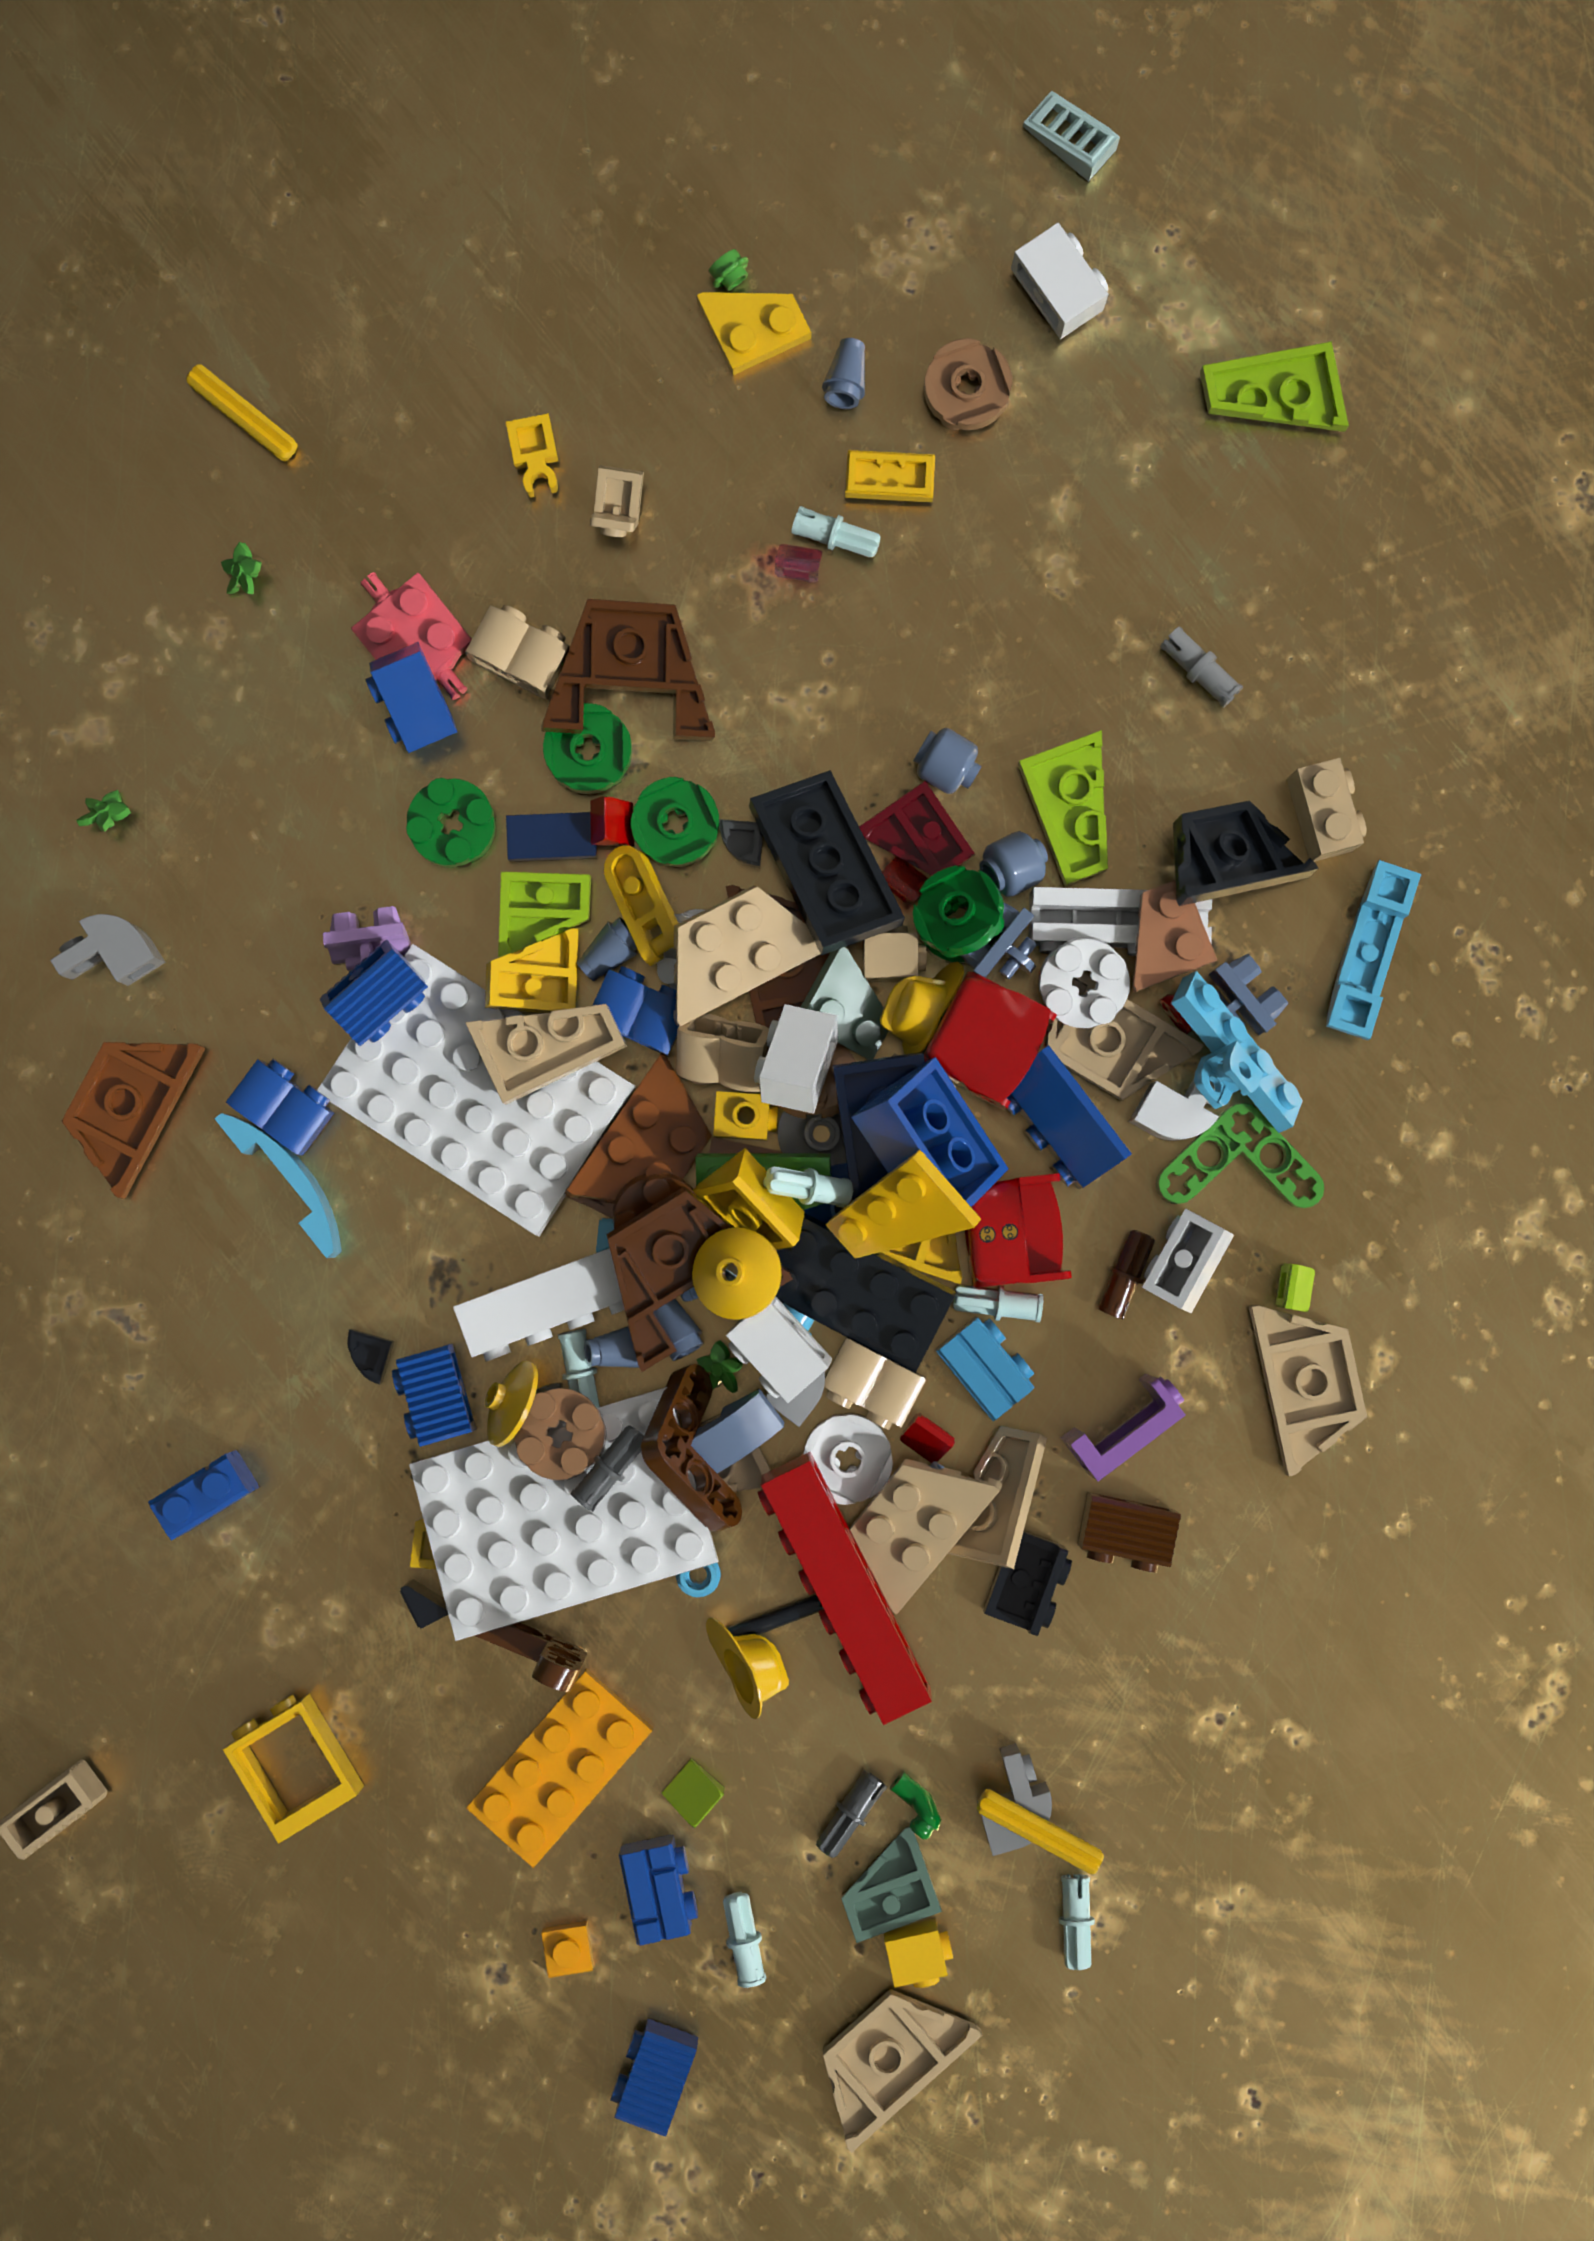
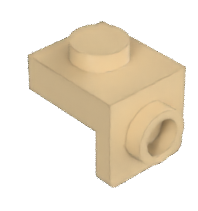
M599 466L594 513L590 518V526L600 527L601 534L613 537H625L627 531L633 532L639 524L643 471Z

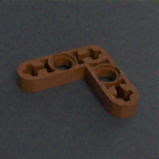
M691 1364L674 1371L669 1377L665 1386L667 1388L663 1391L643 1436L641 1454L649 1469L705 1527H708L710 1531L719 1532L738 1525L742 1517V1507L736 1493L691 1446L713 1390L710 1376L706 1370L698 1364ZM673 1408L679 1414V1417L681 1419V1427L677 1424L675 1420ZM688 1470L694 1475L696 1490L689 1481Z
M521 1622L475 1635L480 1639L537 1662L532 1677L539 1683L562 1692L571 1691L587 1656V1652L578 1646Z

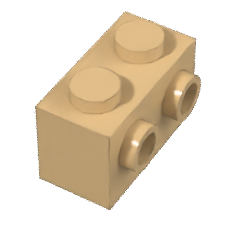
M1341 758L1298 768L1287 778L1308 858L1315 862L1352 852L1364 844L1363 837L1366 836L1367 832L1366 823L1361 811H1355L1351 794L1355 791L1354 780L1350 770L1343 768Z

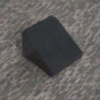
M413 1579L400 1588V1593L417 1627H420V1629L448 1615L444 1598Z

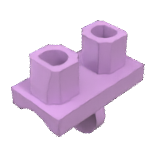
M396 907L377 908L373 911L374 926L359 928V920L354 913L333 914L330 932L323 933V945L328 949L332 963H346L347 971L353 970L371 952H374L378 946H381L385 940H388L401 955H406L411 947V942L403 922L401 923Z

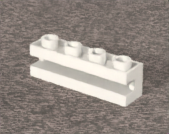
M1033 887L1029 893V912L1034 915L1029 923V938L1039 946V953L1050 954L1060 945L1074 938L1088 937L1103 941L1112 948H1128V955L1136 956L1135 946L1136 935L1139 929L1140 895L1148 890ZM1212 899L1195 903L1210 942L1212 927H1208V912L1212 910Z
M610 1248L453 1307L471 1357L483 1354L486 1362L511 1353L508 1344L525 1338L527 1345L530 1346L553 1337L550 1328L567 1322L569 1330L594 1322L592 1312L608 1306L611 1314L625 1310Z

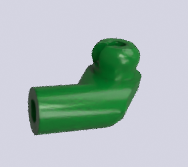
M904 1771L901 1772L891 1784L890 1790L911 1806L918 1814L911 1820L910 1828L920 1838L927 1840L931 1837L934 1830H939L941 1817L932 1795Z

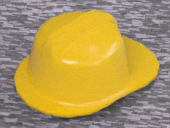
M959 962L950 963L933 979L916 975L904 978L890 992L880 1017V1024L883 1028L903 1040L904 1054L922 1052L931 1041L940 1018L961 985L964 966Z
M708 1618L706 1622L708 1638L718 1659L732 1681L738 1700L751 1718L758 1719L762 1712V1703L776 1695V1693L786 1689L789 1685V1679L780 1653L775 1645L765 1637L757 1634L733 1637L731 1632L716 1618Z

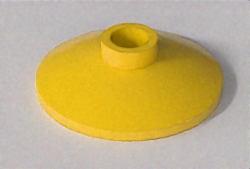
M740 1227L721 1230L708 1238L695 1257L692 1271L694 1289L702 1304L717 1316L733 1320L747 1319L765 1310L774 1300L779 1290L782 1276L780 1259L771 1242L756 1231ZM730 1264L736 1265L738 1269L737 1277L732 1281H729L725 1276V1270Z
M530 1361L520 1362L505 1376L501 1384L495 1382L489 1388L484 1405L486 1408H489L487 1437L490 1444L497 1447L506 1445L514 1438L526 1420L538 1385V1369L534 1363Z

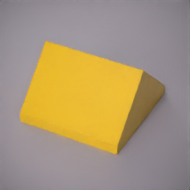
M746 1148L693 1189L695 1194L734 1227L746 1228L760 1233L771 1242L775 1250L794 1247L800 1239L805 1211L792 1197L770 1194L763 1185L767 1171Z

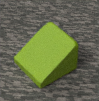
M1284 1263L1281 1265L1275 1305L1279 1308L1307 1312L1310 1307L1315 1270L1297 1264Z
M691 1758L661 1794L688 1824L696 1828L722 1798L725 1787Z

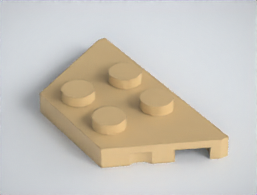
M754 885L675 925L674 948L676 949V963L674 964V983L676 984V1010H673V1019L676 1025L681 1027L819 955L820 952L807 925Z
M1083 973L1081 977H1073L1072 985L1078 987L1079 995H1086L1088 989L1095 988L1096 981ZM1128 999L1115 1018L1109 1023L1100 1024L1092 1028H1076L1066 1025L1055 1018L1054 1022L1047 1026L1046 1047L1049 1045L1065 1067L1120 1101L1197 1054L1204 1046Z
M1253 1305L1249 1306L1284 1471L1285 1475L1293 1476L1302 1470L1301 1467L1317 1454L1325 1452L1335 1444L1342 1434L1346 1431H1351L1367 1418L1350 1335L1346 1328Z
M905 1459L852 1524L850 1531L889 1607L895 1614L899 1613L999 1493L1002 1487L1001 1482L989 1478L987 1482L961 1476V1471L948 1468L934 1469L928 1466L927 1463Z
M890 1989L823 2049V2057L828 2077L831 2081L847 2149L851 2153L856 2150L983 2036L978 2025Z

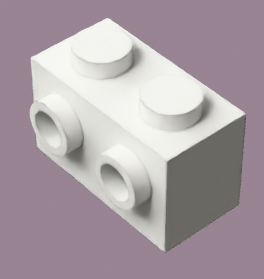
M1058 222L1015 251L1011 270L1059 339H1062L1102 312L1109 294L1107 292L1108 285L1102 273L1096 268L1091 269L1082 257L1083 249L1078 239L1071 232L1066 234Z
M784 1005L779 1021L772 1020L767 1036V1046L770 1048L767 1056H760L755 1068L754 1082L760 1084L762 1103L814 1114L838 1042L837 1015Z
M1185 1208L1181 1216L1178 1215L1170 1225L1166 1234L1168 1241L1160 1256L1156 1255L1148 1265L1144 1276L1146 1281L1142 1288L1174 1306L1192 1313L1234 1235Z
M776 1296L765 1310L753 1317L739 1320L726 1335L731 1340L728 1346L732 1353L744 1364L751 1362L762 1375L759 1377V1380L767 1392L774 1398L781 1396L787 1403L793 1400L827 1370L832 1361L831 1356Z

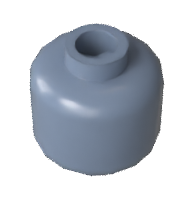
M943 728L937 734L930 731L913 760L918 764V777L946 794L954 793L960 785L969 789L982 767L975 762L978 755L977 745L949 728Z
M1017 831L989 844L985 848L983 860L979 864L980 871L986 873L993 880L1001 894L1008 897L1015 896L1043 880L1046 873L1045 863L1048 861V854L1040 840L1032 839L1028 834Z

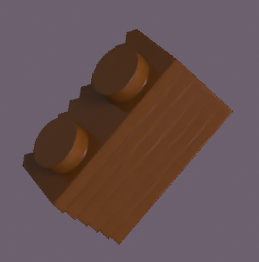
M1088 1492L1078 1546L1081 1549L1088 1550L1087 1558L1113 1563L1114 1556L1132 1559V1568L1157 1573L1159 1565L1171 1567L1181 1514L1173 1509Z

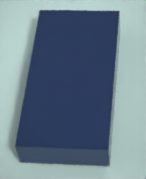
M590 812L506 815L507 856L509 862L597 858V845H591Z

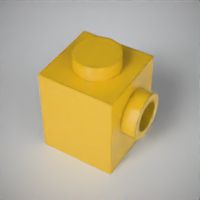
M716 1091L714 1137L767 1141L768 1132H777L778 1106L762 1103L761 1094Z
M936 1918L907 1924L884 1933L894 1988L913 1984L915 1988H925L937 1984L940 1981V1977L948 1976L945 1960L954 1958L948 1931L938 1932Z

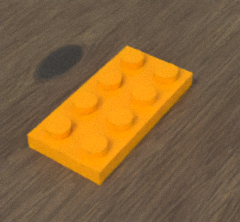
M586 1668L575 1681L571 1691L565 1692L471 1800L466 1809L534 1868L653 1731V1727Z

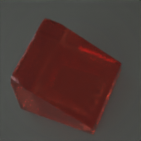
M895 857L884 868L882 873L892 893L908 906L914 907V904L918 902L922 895L920 889L928 877L908 862Z

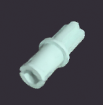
M802 506L799 507L792 526V534L827 544L829 550H833L837 546L867 557H873L877 553L880 544V535L878 533L843 522V516L838 515L837 518Z
M771 1167L767 1170L766 1177L763 1180V1185L770 1194L798 1198L802 1204L806 1205L812 1204L815 1201L843 1208L845 1207L844 1205L847 1206L850 1203L853 1195V1186L849 1179L819 1175L812 1168L805 1169L802 1172Z
M958 1285L955 1288L957 1294L953 1300V1307L956 1311L993 1315L994 1320L1000 1321L1001 1317L1032 1320L1039 1323L1041 1321L1043 1294L1036 1295L1005 1291L1004 1286L1000 1285L998 1289L973 1288V1286Z
M586 1329L558 1334L566 1373L562 1374L563 1380L568 1381L570 1390L588 1397L596 1408H599L594 1374L598 1371L597 1368L588 1366L585 1358Z
M1069 1874L1062 1875L1063 1916L1059 1917V1924L1063 1925L1064 1964L1068 1969L1085 1970L1091 1966L1090 1925L1095 1924V1918L1090 1916V1876L1073 1874V1878H1071Z
M735 1892L725 1896L723 1900L730 1936L726 1940V1944L733 1951L738 1986L750 1988L766 1981V1973H764L759 1949L762 1936L755 1929L749 1895Z

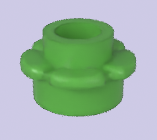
M736 249L722 255L708 270L715 280L713 286L715 288L725 286L730 291L741 284L748 276L745 270L749 262L748 258H742Z

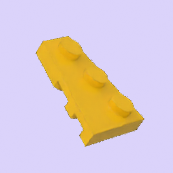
M918 1150L835 1214L825 1225L856 1259L975 1228L981 1218L921 1150Z

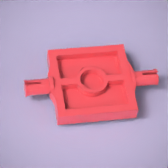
M375 572L367 575L377 590L365 578L360 584L376 603L365 617L351 627V630L375 660L419 642L436 682H440L452 700L461 697L451 685V682L462 694L467 691V687L464 686L452 669L459 657L468 648L472 640L471 636L420 573L417 572L401 587L390 592Z

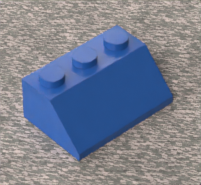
M1048 1045L1037 1053L1022 1081L1007 1097L1011 1101L1007 1110L1013 1116L1019 1112L1029 1124L1025 1132L1039 1151L1047 1148L1057 1162L1052 1165L1055 1173H1060L1061 1181L1067 1187L1074 1183L1077 1189L1084 1188L1125 1160L1132 1153L1052 1048Z
M936 1057L929 1059L876 1094L851 1117L888 1173L918 1150H921L970 1207L1009 1169Z

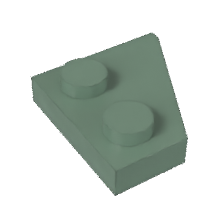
M843 947L830 952L800 1008L837 1015V1043L867 1060H872L889 1032L880 1024V1017L884 1007L866 978H864L863 973L848 949Z
M910 1826L905 1827L841 1898L856 1943L942 1912L917 1838Z

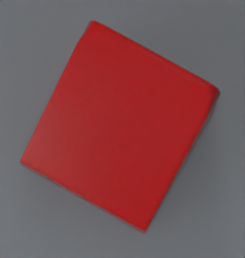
M601 796L590 801L591 845L634 846V836L631 829L632 802L609 796Z
M921 1413L915 1414L900 1436V1441L930 1463L933 1461L938 1462L955 1444V1438Z

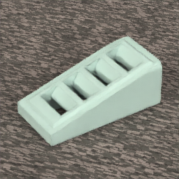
M1053 91L1045 97L1023 123V127L1088 182L1117 150L1120 136L1105 124ZM1053 108L1059 114L1046 127L1040 122ZM1067 120L1071 125L1060 136L1055 131ZM1079 130L1084 135L1074 145L1069 140ZM1092 141L1096 146L1088 154L1083 149Z

